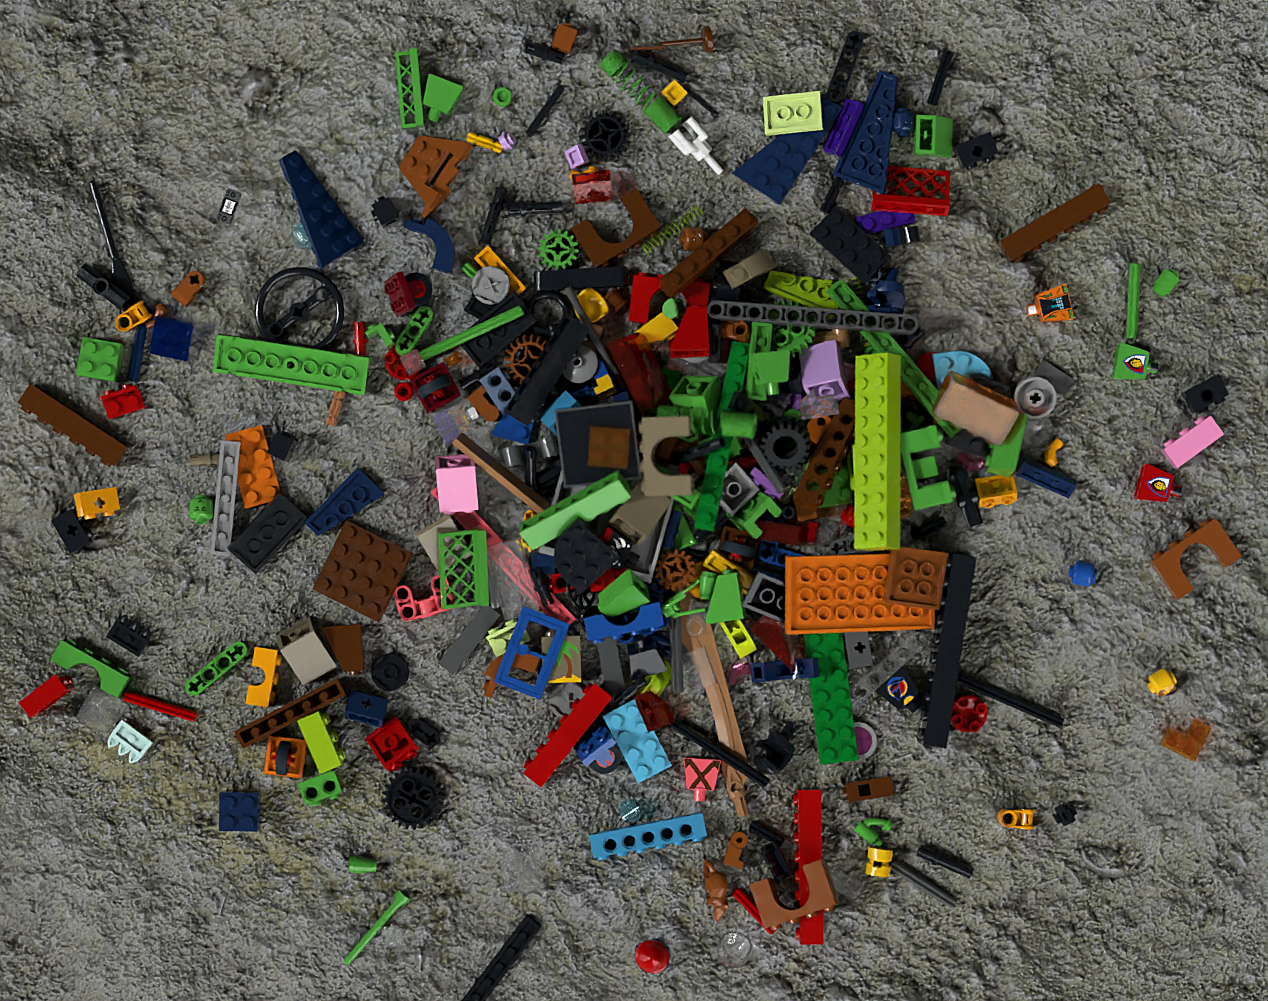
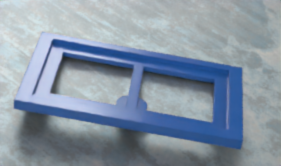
M523 606L494 682L541 700L570 624ZM529 620L556 630L546 656L529 650L526 644H520ZM517 652L520 655L528 653L544 660L535 686L508 676Z

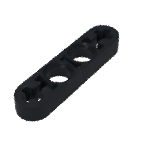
M852 31L847 35L829 84L826 96L827 99L834 103L842 100L861 50L864 38L858 31ZM854 35L858 36L857 40L860 43L856 42L854 50L846 49V46L850 48L852 40L849 38H853ZM845 53L852 54L853 62H844L843 55ZM844 71L847 74V79L839 81L836 77L837 72ZM833 82L838 85H844V88L840 86L838 90L840 97L837 96L836 99L832 98L830 91L834 92L836 88Z

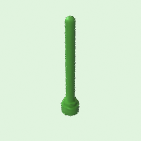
M399 889L394 895V902L344 959L346 965L352 963L395 911L411 900L403 890Z

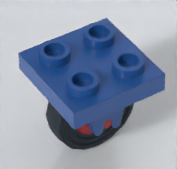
M603 723L595 726L587 736L580 738L573 747L585 766L590 765L597 773L607 774L616 770L622 760L621 751L616 741Z

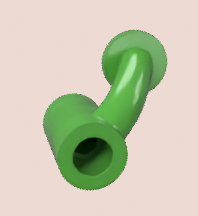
M866 818L860 820L853 830L869 844L872 845L874 843L880 847L884 841L878 837L879 834L870 826L881 825L882 830L888 831L894 822L891 818L888 820Z

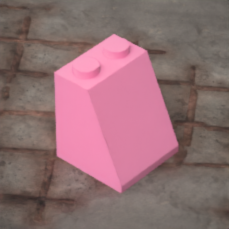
M465 454L435 456L440 513L453 514L456 511L470 513L478 510L474 461Z

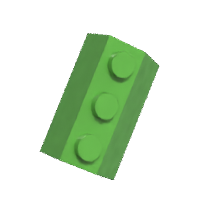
M1002 413L999 419L996 418L993 429L996 430L995 436L991 437L989 448H992L991 454L987 455L985 460V466H988L986 472L1009 478L1016 470L1028 415Z

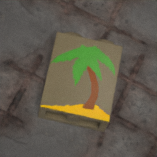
M555 632L545 633L546 636L541 637L542 655H547ZM576 632L566 633L547 683L582 682L580 635H576Z

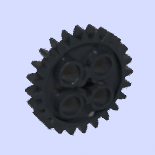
M410 767L407 773L403 768L402 775L395 772L396 779L389 778L392 784L384 785L388 791L382 792V794L387 796V798L381 800V802L387 803L383 810L389 809L390 812L386 816L393 815L394 817L391 822L393 823L398 820V827L404 823L406 829L412 825L413 829L416 830L417 824L424 828V822L430 825V818L437 819L434 814L435 812L441 813V810L437 807L444 805L443 802L439 801V799L444 798V795L439 794L443 787L436 786L439 780L432 781L434 774L429 777L427 776L428 770H425L422 774L420 773V767H418L416 772ZM409 780L413 783L414 787L412 790L408 791L404 788L403 784L405 781ZM428 789L431 792V797L424 799L421 796V790ZM401 790L409 796L415 794V798L419 801L427 803L428 807L422 805L417 801L411 803L409 797L399 794L397 791ZM395 799H404L405 806L402 808L397 807ZM413 807H420L422 815L415 816L412 813Z

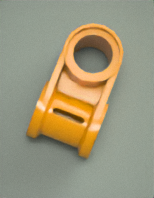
M143 299L117 316L115 325L118 330L127 331L153 316L144 306ZM121 317L128 318L129 326H120L119 319Z
M1004 808L998 812L997 820L1005 827L1034 829L1033 813H1035V809ZM1006 813L1011 814V820L1008 823L1003 821V816Z

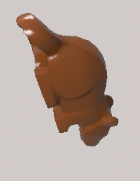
M705 859L703 860L705 890L710 895L706 896L707 906H710L711 903L713 904V917L718 922L729 907L725 897L728 882L726 877L715 869L711 861Z

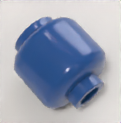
M1078 560L1074 566L1070 565L1068 576L1072 577L1073 584L1089 587L1092 583L1095 584L1098 569L1095 568L1093 563Z

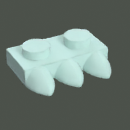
M122 719L110 734L108 747H114L120 743L119 755H124L131 750L129 763H134L144 756L153 744V741Z

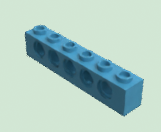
M702 812L589 833L593 858L598 857V860L609 859V855L617 854V857L628 855V851L633 850L636 853L645 852L648 847L653 846L655 849L665 848L666 844L673 843L674 846L685 843L684 840L692 839V842L704 840L703 837L707 836ZM684 824L691 826L692 830L689 834L681 832L680 829ZM670 828L673 834L671 837L665 838L662 836V830ZM651 832L654 838L652 841L647 842L643 839V834ZM631 835L635 838V842L632 845H627L624 842V838ZM608 839H613L616 842V846L613 849H608L605 846V842Z

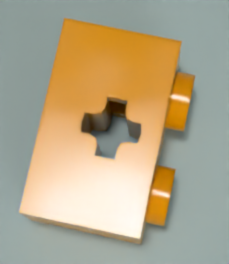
M116 487L74 494L78 517L84 516L85 520L96 518V514L103 513V517L115 515L114 511L120 510ZM94 502H100V506H95Z

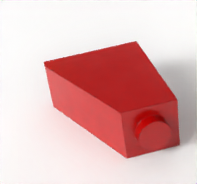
M693 305L692 307H687L670 346V358L709 357L707 306Z

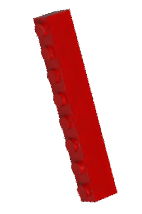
M797 788V793H793L794 805H797V812H794V824H797L798 831L794 832V843H798V851H794V861L798 863V870H795V882H798V889H795V901H799V908L806 904L810 895V887L803 866L822 859L820 788ZM823 909L817 911L818 915L807 918L804 915L799 917V928H796L795 934L796 940H799L800 945L824 944Z

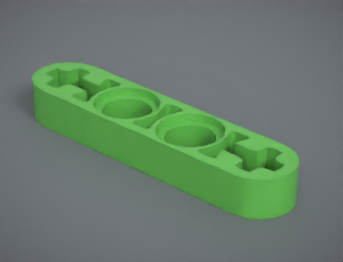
M241 641L229 646L186 682L185 689L187 693L198 695L247 655L248 646ZM236 645L238 647L243 646V654H236L234 656V658H236V661H233L232 656L227 654V652L230 651V653L232 654L236 651ZM221 657L229 659L228 667L223 668L220 666L219 660ZM207 669H212L215 673L212 680H207L204 676ZM200 675L202 681H204L207 684L204 686V684L201 683L197 687L198 691H191L190 688L192 687V685L190 683H197L198 681H200V679L197 678Z

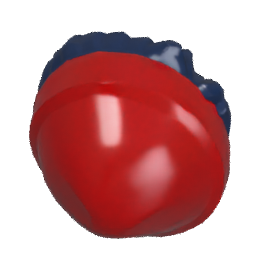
M659 939L645 940L635 946V961L643 972H648L652 975L659 973L669 966L670 949L661 943Z

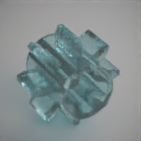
M626 799L619 804L621 809L618 810V813L625 823L630 820L633 824L640 819L638 814L641 813V810L634 800L629 803Z

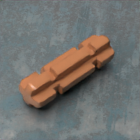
M345 391L334 392V399H332L328 412L329 417L327 416L326 424L335 427L338 419L336 418L337 416L339 417Z

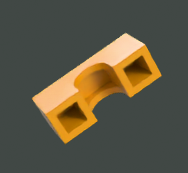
M255 647L252 666L260 667L264 670L265 680L261 685H248L245 704L271 707V703L274 704L276 692H273L274 684L277 685L279 680V673H276L277 665L280 666L282 661V654H279V649Z

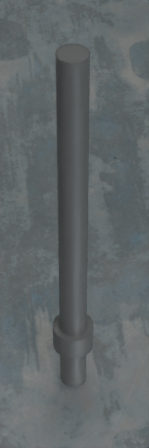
M567 287L564 291L582 323L590 328L588 334L607 366L610 377H613L619 390L626 388L619 374L621 373L619 368L615 367L572 287Z

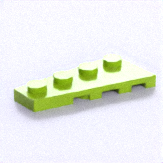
M770 270L763 290L789 301L791 300L794 303L798 302L801 306L838 309L837 304L826 293L836 282ZM828 315L827 317L833 319L835 315Z

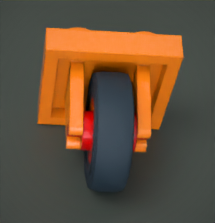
M269 735L264 774L303 778L307 748L306 740Z

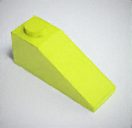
M740 619L719 622L740 659L757 650Z

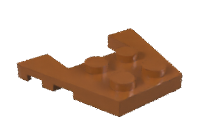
M418 135L398 168L426 205L433 210L442 195L428 185L449 153L465 161L473 146L467 142Z

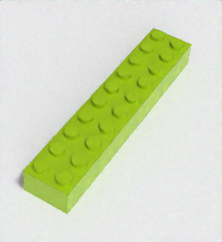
M888 352L855 356L854 549L857 550L900 549L901 355Z

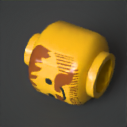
M1162 668L1148 677L1150 683L1147 686L1152 694L1156 693L1159 697L1172 692L1176 688L1177 680L1171 670L1167 671L1165 668Z

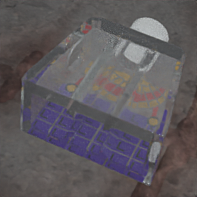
M461 405L430 414L446 447L451 446L455 438L462 432L465 435L470 432L472 427L469 422L479 417L474 407L463 411Z

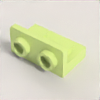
M516 618L506 622V627L502 629L496 627L488 631L489 635L486 638L496 657L506 652L517 623ZM526 630L520 644L531 640Z

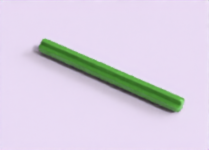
M521 306L510 309L419 352L422 360H427L523 316L524 310Z

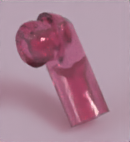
M961 453L956 458L968 471H980L985 466V459L982 457L970 460L964 453Z
M743 662L734 665L727 682L736 685L739 676L751 674L750 664Z

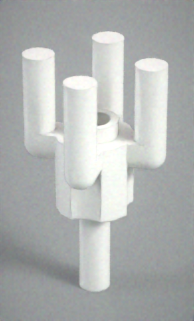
M691 116L682 125L692 137L687 139L677 129L669 138L684 155L691 153L698 162L703 158L719 175L723 168L709 154L712 147L705 141L708 138V134Z

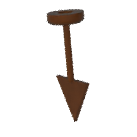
M704 26L701 30V38L656 42L629 47V50L665 49L664 46L702 43L704 52L712 53V32L710 26Z

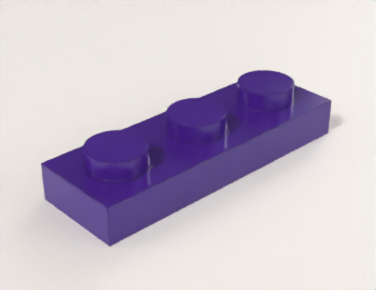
M846 99L823 149L824 152L841 157L864 104Z
M878 211L855 218L857 226L867 235L916 222L914 214Z

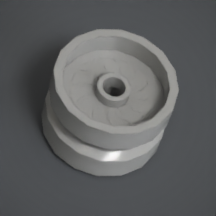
M1029 375L1022 378L1016 384L1013 400L1021 414L1028 415L1030 419H1040L1047 416L1054 409L1056 392L1052 383L1045 377ZM1034 393H1037L1038 398L1036 400H1033L1031 398V396H1033Z

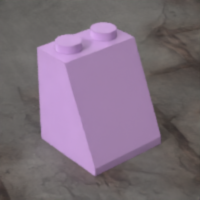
M828 340L823 343L808 345V350L802 348V354H799L802 383L812 405L818 406L839 401L843 397L850 398L842 354L837 341Z

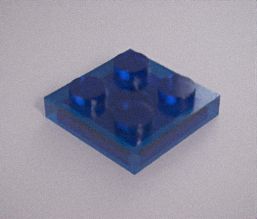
M157 315L155 317L149 353L188 361L195 323Z

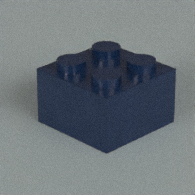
M223 790L219 792V831L258 832L261 829V791Z

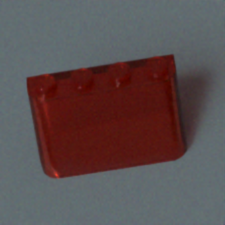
M633 333L607 343V347L640 416L670 401L669 395L672 391L646 337L642 333Z

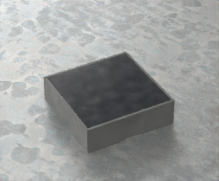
M633 399L607 402L601 405H582L554 410L564 488L592 485L618 470L625 480L642 479L643 472H641L640 467L641 456L636 436L637 424Z

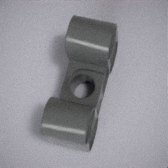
M556 435L539 439V441L521 446L514 445L502 449L506 468L523 465L525 463L524 448L527 447L536 448V460L560 455Z

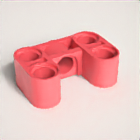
M440 575L432 579L431 587L434 595L415 600L409 586L400 585L396 588L394 597L399 615L403 620L422 619L449 610L441 608V590L435 585V581L440 578ZM446 577V584L450 586V582ZM401 588H405L408 591L406 599H401L398 595ZM451 591L447 597L450 599L451 603H453L454 596ZM405 607L413 609L412 617L404 616L403 611Z

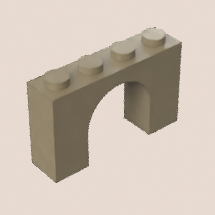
M692 416L642 418V422H639V431L643 434V441H640V452L643 453V461H641L640 467L641 472H644V480L641 481L642 492H645V496L693 495L694 475H669L661 471L655 462V449L661 440L670 436H692Z

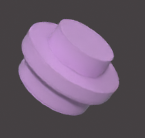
M506 131L502 132L501 136L498 137L501 146L505 150L513 149L515 143L513 135Z

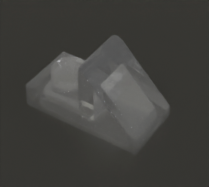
M812 390L799 401L801 420L839 414L837 394L817 397L816 390Z

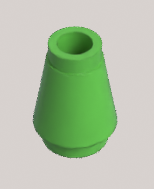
M702 571V575H699L701 580L699 598L711 600L717 574Z
M359 855L350 856L349 872H353V874L376 872L377 860Z

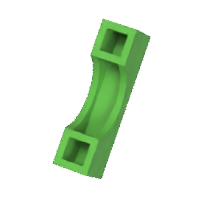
M70 638L60 641L50 659L51 661L65 669H71L78 663H86L93 666L100 675V689L116 698L121 697L131 679V676L128 675L129 671L120 666L115 668L111 665L112 662L104 657L99 659L94 656V651L86 647L85 649L78 647L79 643Z

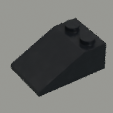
M758 571L741 605L785 624V578Z

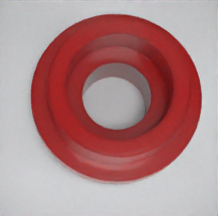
M407 382L397 384L394 390L396 398L400 401L410 400L414 393L413 387ZM406 388L408 393L402 395L401 389Z

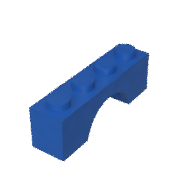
M659 602L640 606L637 617L626 625H615L609 622L603 614L584 618L588 641L592 640L593 644L604 642L605 637L611 636L612 640L623 638L624 633L630 632L631 636L642 634V630L649 628L650 632L660 630L661 625H664Z

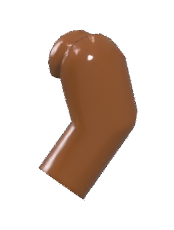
M160 303L156 305L154 317L145 321L148 329L165 322L168 314L165 304Z

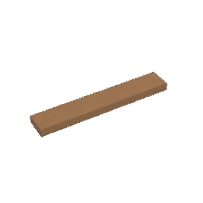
M463 432L452 442L454 446L536 513H540L552 506Z

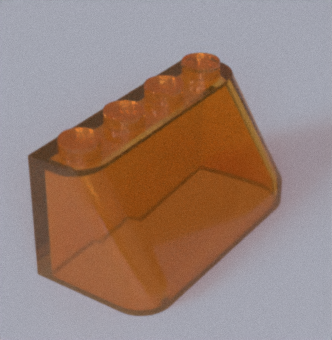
M948 370L932 408L935 418L941 421L945 419L951 422L950 424L955 428L961 429L962 427L968 430L967 432L972 436L978 437L979 435L985 438L984 440L987 443L1000 446L1020 414L1016 402L1011 398L952 370Z

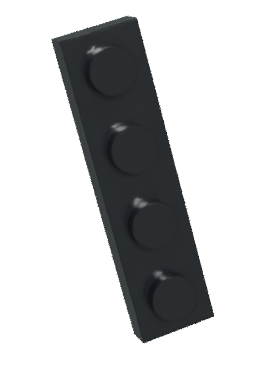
M734 391L727 408L736 413L756 414V431L762 435L764 427L768 426L771 420L775 422V419L741 391ZM789 436L779 437L774 443L783 449Z

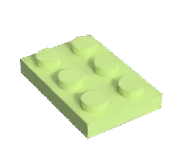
M820 91L763 97L766 136L823 130Z

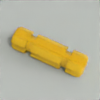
M469 132L467 135V142L476 143V145L489 150L493 149L497 153L502 152L503 147L498 141L494 142L493 139L482 135L477 136L474 132Z

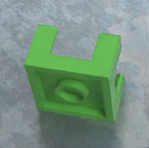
M758 491L733 516L726 513V516L741 531L745 529L753 538L757 539L762 534V531L754 522L767 509L775 518L782 513V510L769 496Z

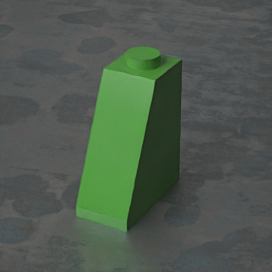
M631 569L626 570L598 594L599 602L597 605L599 611L610 619L649 603L648 587Z
M734 569L722 570L723 574L717 576L705 620L706 624L746 618L745 607L741 605L744 598L740 573L734 572Z

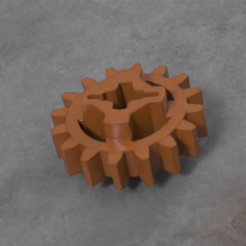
M675 549L674 554H672L668 550L667 556L661 555L662 561L657 560L659 567L654 569L658 572L655 578L661 579L658 583L661 586L665 585L664 588L666 590L672 588L676 592L677 587H679L683 591L685 584L690 587L689 580H695L692 574L697 573L693 569L696 563L691 561L693 558L690 555L686 556L687 553L685 551H682L680 554L679 550ZM685 562L687 564V571L684 569ZM671 569H679L681 573L676 571L672 572ZM664 570L667 572V578L664 576Z

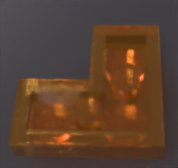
M1193 719L1185 736L1167 727L1159 745L1195 762L1211 727Z

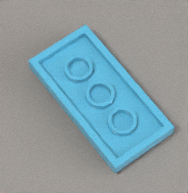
M637 698L602 715L638 783L672 766Z

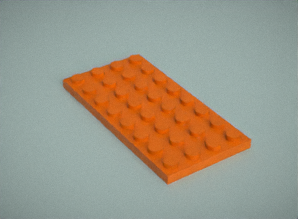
M890 553L785 556V634L935 629V610L883 602Z

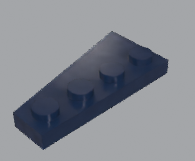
M357 467L304 523L317 536H320L384 496L385 493Z

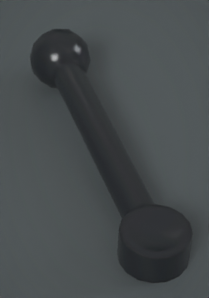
M690 89L686 91L689 96L708 110L713 118L718 116L716 110H712Z

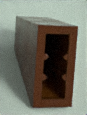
M362 624L322 627V632L344 672H349V675L361 674V671L365 670Z

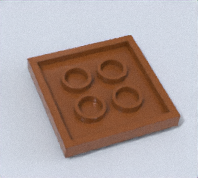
M900 546V549H892L883 602L939 610L949 553Z

